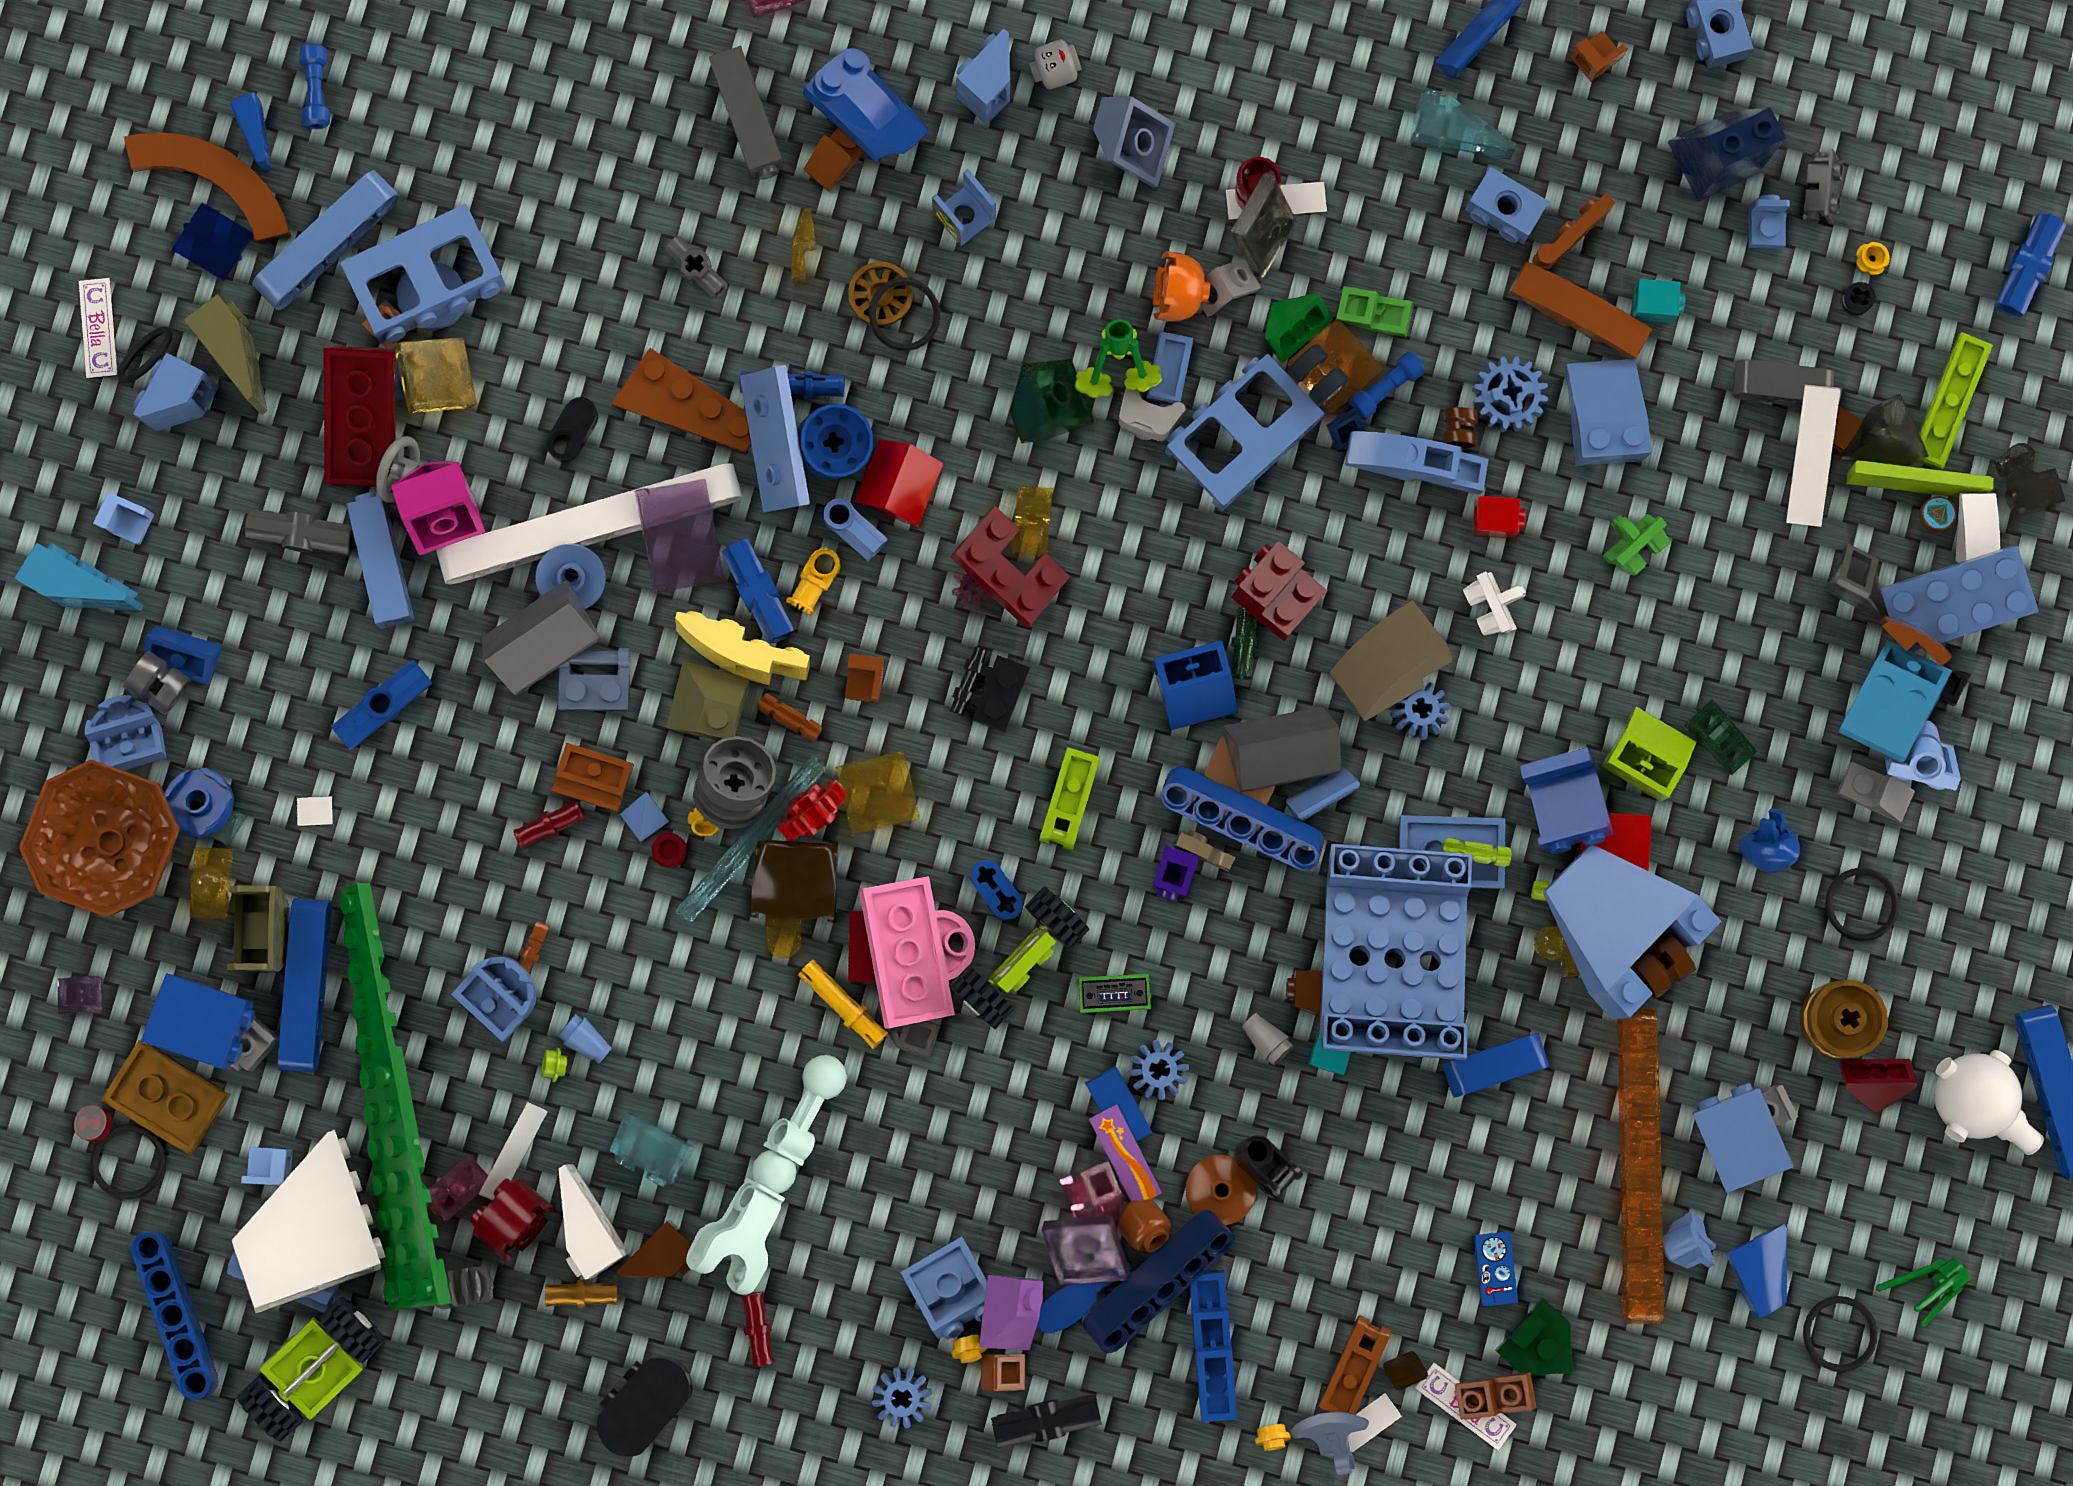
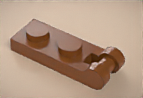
M1607 193L1598 201L1594 197L1591 198L1580 209L1579 212L1582 216L1574 224L1568 220L1555 233L1558 239L1553 244L1546 243L1539 247L1533 257L1532 264L1548 271L1611 211L1616 202Z
M1361 1315L1357 1317L1318 1406L1329 1412L1356 1414L1392 1330L1384 1326L1378 1328L1369 1324V1319ZM1362 1337L1374 1341L1370 1351L1359 1346Z

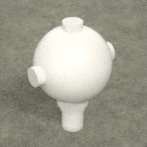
M1992 1050L1990 1055L1975 1053L1961 1056L1955 1060H1952L1950 1057L1942 1060L1935 1071L1939 1076L1934 1091L1935 1105L1940 1117L1947 1125L1945 1133L1951 1139L1957 1142H1964L1967 1137L1984 1139L1998 1136L2001 1140L2013 1142L2026 1155H2031L2040 1149L2044 1142V1137L2028 1123L2026 1114L2021 1110V1085L2014 1071L2009 1067L2011 1059L2006 1054L1998 1050Z

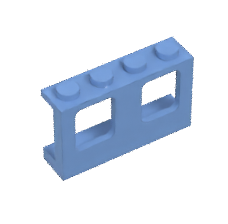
M466 204L340 262L380 344L397 342L406 335V332L417 327H429L437 321L438 317L449 312L452 314L461 312L469 306L470 302L478 298H490L496 295L500 288L506 286ZM459 238H467L483 268V274L473 281L456 289L449 290L441 280L431 259V253ZM397 267H403L420 298V304L387 320L381 316L367 285L371 279Z
M1266 354L1261 360L1257 357L1253 358L1242 369V372L1245 374L1236 383L1232 380L1228 381L1217 392L1220 398L1211 406L1204 403L1191 416L1194 421L1186 429L1179 426L1166 439L1169 444L1166 447L1165 453L1169 458L1173 455L1213 498L1212 503L1221 512L1322 420L1325 414L1269 354ZM1263 372L1292 401V406L1271 426L1266 428L1262 427L1235 398ZM1211 419H1215L1242 448V452L1218 474L1211 473L1185 446V443Z

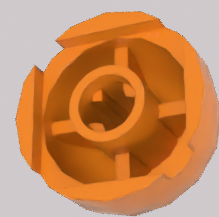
M1165 251L1161 258L1168 260L1165 267H1158L1153 294V305L1159 306V312L1153 313L1156 320L1180 322L1193 316L1198 311L1201 302L1207 303L1210 294V282H1205L1204 270L1196 260L1182 253Z

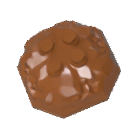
M89 760L44 782L19 849L40 894L104 917H110L155 895L165 868L172 857L173 846L180 828L160 784L103 763Z

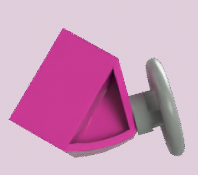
M409 436L396 439L388 447L381 459L377 472V492L383 501L387 503L396 502L401 519L419 556L486 532L475 498L458 462L438 461L425 464L420 463L419 446L415 439ZM404 447H408L410 459L404 457ZM392 461H393V465H392V467H391V471H390V474H389V476H388L389 468H390L391 463H392Z

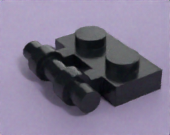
M975 647L971 658H967L963 669L966 671L959 687H955L952 694L954 701L950 712L963 716L967 704L977 708L972 721L1005 733L1030 667L997 655L993 668L983 664L988 651ZM978 676L988 679L982 696L972 693Z

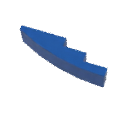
M1224 1269L1205 1271L1190 1285L1201 1422L1237 1419Z

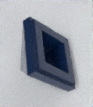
M1356 408L1341 414L1326 425L1337 451L1348 446L1352 431L1366 432Z

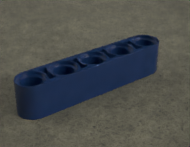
M1211 1210L1199 1212L1085 1316L1083 1320L1084 1330L1104 1353L1108 1354L1118 1351L1230 1249L1234 1242L1233 1233Z

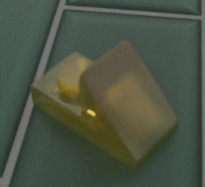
M1018 485L1015 525L1020 530L1013 537L1012 554L1029 556L1047 554L1053 488Z

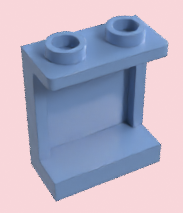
M1750 1082L1731 1089L1732 1096L1719 1101L1717 1096H1713L1697 1103L1699 1109L1693 1112L1695 1121L1726 1193L1778 1174L1794 1166L1765 1101L1760 1085L1752 1088Z

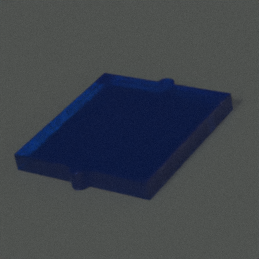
M202 202L189 223L183 224L184 231L171 250L224 281L235 263L242 260L241 254L254 234L252 231Z

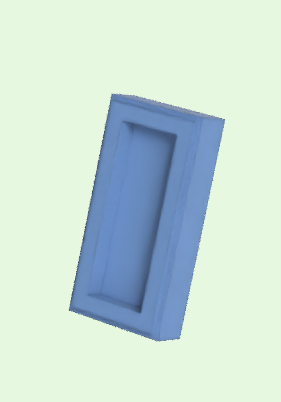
M1160 331L1153 365L1160 366L1162 381L1159 385L1148 389L1146 400L1169 405L1181 402L1194 338Z

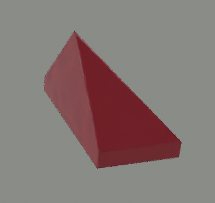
M1840 1059L1839 1066L1846 1089L1875 1114L1917 1088V1080L1910 1059Z

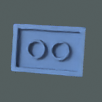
M1399 816V849L1442 852L1443 842L1447 838L1459 839L1460 843L1471 841L1493 845V848L1498 846L1505 847V818ZM1472 862L1471 888L1504 889L1505 867L1494 865V862L1489 864Z

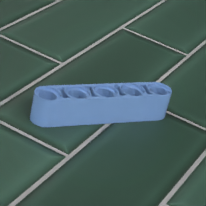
M375 170L368 172L262 269L254 278L252 286L276 310L285 308L396 205L400 195Z

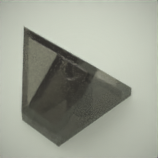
M1897 394L1870 408L1839 459L1853 462L1859 460L1910 466L1929 455L1902 395Z

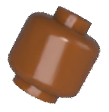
M1143 1199L1140 1201L1134 1200L1125 1205L1122 1209L1118 1227L1120 1233L1133 1249L1138 1252L1151 1253L1157 1251L1169 1240L1171 1224L1168 1217L1155 1202Z

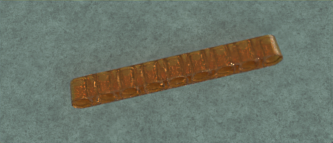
M1639 1008L1630 1018L1617 1019L1623 1314L1626 1324H1663L1664 1267L1658 1015L1656 1008Z

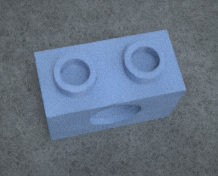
M1691 0L1686 9V17L1690 28H1695L1698 38L1696 41L1697 54L1700 60H1705L1707 69L1747 59L1754 48L1739 0ZM1710 23L1720 24L1724 28L1725 33L1719 34L1714 32L1710 27Z
M1490 167L1465 210L1470 213V217L1475 222L1484 226L1489 224L1500 230L1499 234L1507 241L1517 243L1518 241L1524 245L1550 201ZM1501 202L1510 204L1514 213L1511 215L1502 214L1498 210L1497 204Z

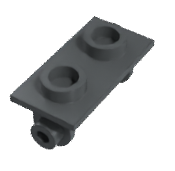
M1830 149L1829 158H1826L1825 153L1814 152L1812 153V158L1808 160L1807 185H1819V189L1806 190L1804 214L1807 215L1806 220L1809 222H1819L1821 217H1825L1830 225H1834V214L1840 213L1841 197L1840 193H1836L1837 181H1842L1844 165L1843 160H1839L1834 149Z

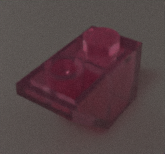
M1109 1161L1088 1166L1059 1180L1086 1246L1118 1231L1122 1193Z

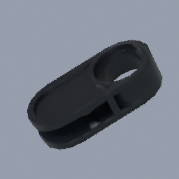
M576 397L570 400L563 409L546 440V448L551 457L556 461L562 463L570 462L581 452L599 419L598 411L592 401L584 397ZM561 436L570 437L573 441L572 449L566 454H560L554 450V443Z

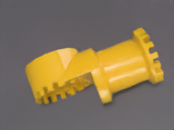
M828 548L816 550L810 556L801 572V581L793 596L787 597L785 602L794 608L798 605V610L803 608V613L813 617L815 613L813 608L821 593L828 590L833 579L840 571L841 565L837 554ZM822 555L832 557L835 562L834 569L828 574H821L815 569V562Z

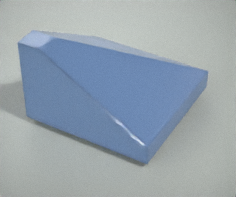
M647 792L620 814L640 842L669 823Z

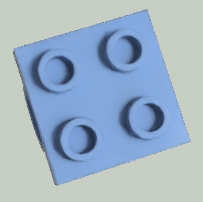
M1928 720L1904 763L1884 754L1887 774L1892 775L1897 780H1914L1926 783L1929 787L1938 790L1945 788L1957 790L1961 777L1954 747L1940 742L1937 727Z

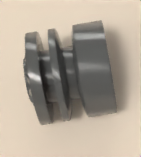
M740 736L722 738L712 744L704 756L693 791L696 809L704 819L717 827L726 829L744 828L755 822L763 812L768 795L775 782L776 767L771 754L763 745L753 739Z

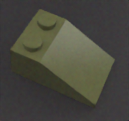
M217 294L186 317L184 321L247 401L263 415L267 412V405L254 337L247 330L251 323L231 299L225 303Z

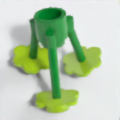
M1118 318L1109 322L1106 329L1102 331L1103 340L1100 341V351L1095 367L1088 368L1086 372H1077L1075 388L1091 398H1098L1099 395L1109 396L1112 393L1111 377L1101 372L1106 355L1113 354L1118 360L1123 359L1125 354L1133 356L1136 366L1126 371L1127 379L1124 381L1125 387L1128 390L1138 389L1139 392H1145L1151 387L1159 385L1162 381L1160 375L1161 368L1159 365L1151 366L1150 362L1142 361L1139 352V342L1136 340V330L1133 329L1128 321Z

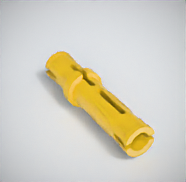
M814 959L798 974L845 1021L843 1024L848 1029L852 1028L872 1049L877 1047L889 1034L867 1013L868 1009L863 1004L860 1006Z

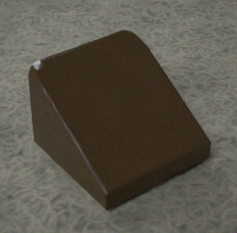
M1414 1351L1407 1352L1383 1364L1392 1388L1397 1391L1423 1381L1429 1376Z

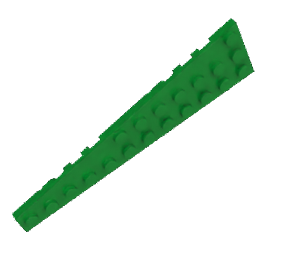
M370 882L356 883L341 888L340 908L345 917L344 943L348 949L350 962L348 966V979L352 984L354 998L352 1001V1014L357 1024L358 1034L355 1044L361 1060L362 1070L360 1071L359 1080L361 1087L364 1089L365 1096L363 1115L369 1131L367 1151L369 1158L372 1160L373 1167L371 1187L376 1196L377 1203L375 1222L377 1229L380 1231L381 1244L385 1254V1258L380 1259L385 1274L383 1294L388 1303V1310L452 1304L443 1259L436 1260L433 1239L439 1238L437 1226L429 1222L427 1214L428 1205L432 1203L430 1190L421 1183L420 1175L424 1172L425 1164L419 1143V1133L402 1046L395 1047L392 1028L398 1025L395 1013L388 1011L386 1002L391 989L389 979L381 974L380 965H382L384 960V953L379 936Z

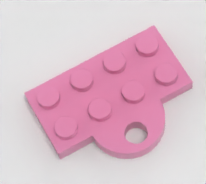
M929 876L859 889L884 1028H893L955 1015L948 980L958 977L971 964L974 957L975 939L968 923L953 912L945 910L935 911ZM954 932L960 934L963 938V948L958 953L952 951L948 944L949 937Z

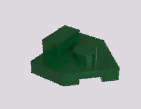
M1541 1298L1495 1349L1519 1373L1530 1372L1531 1375L1573 1373L1570 1322L1544 1298Z

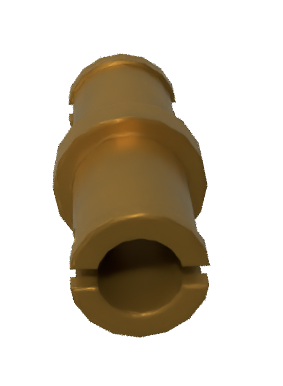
M577 1280V1284H545V1307L577 1305L578 1309H583L585 1305H617V1282L585 1284V1280Z

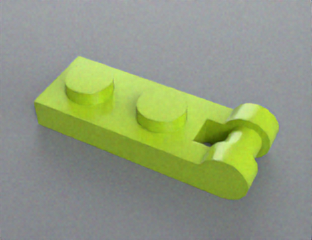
M1067 747L1039 842L1049 844L1050 841L1063 845L1062 849L1073 851L1101 757ZM1057 818L1070 822L1067 832L1054 828Z

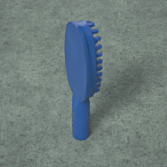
M1123 1259L1089 1283L1077 1282L1053 1294L1041 1305L1037 1327L1042 1332L1055 1333L1077 1322L1095 1305L1097 1294L1133 1270L1127 1260Z

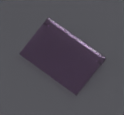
M706 479L635 490L654 593L723 581L724 574Z

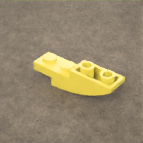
M694 611L676 613V631L698 653L721 668L765 685L770 684L772 673L807 680L810 669V655L804 654L803 651L793 647H786L784 649L771 647L769 643L758 639H753L750 642L745 641V627L740 626L739 623L733 620L721 619L716 621L707 619L703 614Z

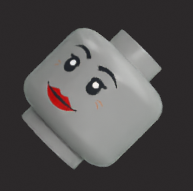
M1062 39L1037 47L1034 50L1035 61L1029 63L1035 83L1042 81L1049 90L1076 81L1077 71L1082 70L1074 45H1067Z

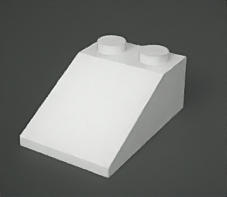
M567 1164L559 1168L566 1250L570 1254V1257L566 1260L577 1277L581 1275L587 1280L597 1276L630 1253L574 1164Z

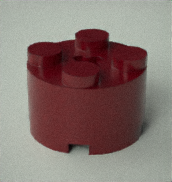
M506 1178L495 1189L493 1201L487 1208L485 1206L479 1208L470 1219V1223L474 1226V1235L503 1260L509 1262L515 1258L510 1254L512 1251L518 1248L523 1252L540 1234L548 1222L544 1217L546 1211L553 1213L554 1207L522 1179L512 1182Z

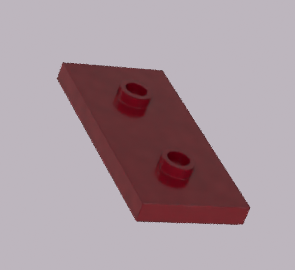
M326 345L323 347L324 484L376 487L377 472L381 459L388 447L396 440V349ZM392 461L391 466H390V468H389L388 476H389V474H390L391 467H392V465H393V461Z

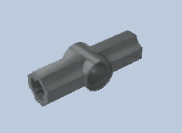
M250 509L246 518L245 538L248 540L282 545L283 548L304 553H313V550L350 556L354 549L355 538L352 525L319 520L318 517L305 513L288 512L287 515L259 509Z

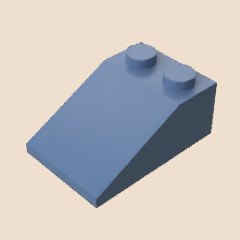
M1635 359L1566 364L1575 465L1584 466L1644 461L1652 452L1648 416Z

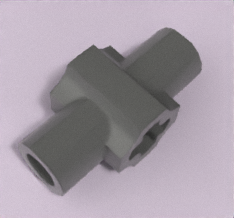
M680 236L672 239L665 247V253L680 267L683 279L690 286L697 284L712 300L720 296L727 288L728 284L711 268L710 258L703 250L694 251ZM692 263L696 266L701 264L702 271L698 272L695 269L691 271L689 266Z

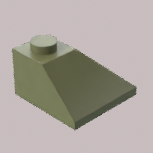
M683 661L666 729L715 741L736 736L750 680L731 672Z

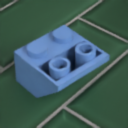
M1005 29L997 36L994 33L988 36L980 47L982 51L973 60L971 58L966 59L956 71L958 74L956 77L957 98L986 125L1010 102L1009 33Z
M166 353L163 360L159 359L155 363L151 371L152 380L146 391L142 390L138 394L134 402L135 411L133 415L154 431L204 416L219 386L204 371Z

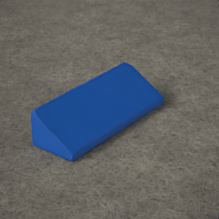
M1491 0L1436 60V66L1451 79L1456 78L1516 13L1523 0Z

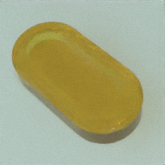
M765 915L766 943L769 951L781 959L795 956L802 946L801 919Z

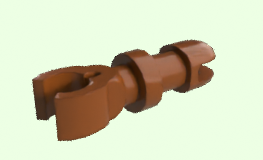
M538 920L525 948L521 947L518 953L521 955L518 963L528 973L533 963L539 961L540 955L538 952L550 928L549 925Z

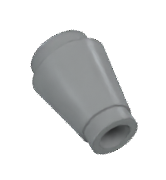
M1257 1013L1252 1015L1242 1026V1029L1246 1032L1263 1060H1269L1272 1065H1276L1293 1048V1045L1288 1041L1290 1039L1288 1035L1260 1017Z

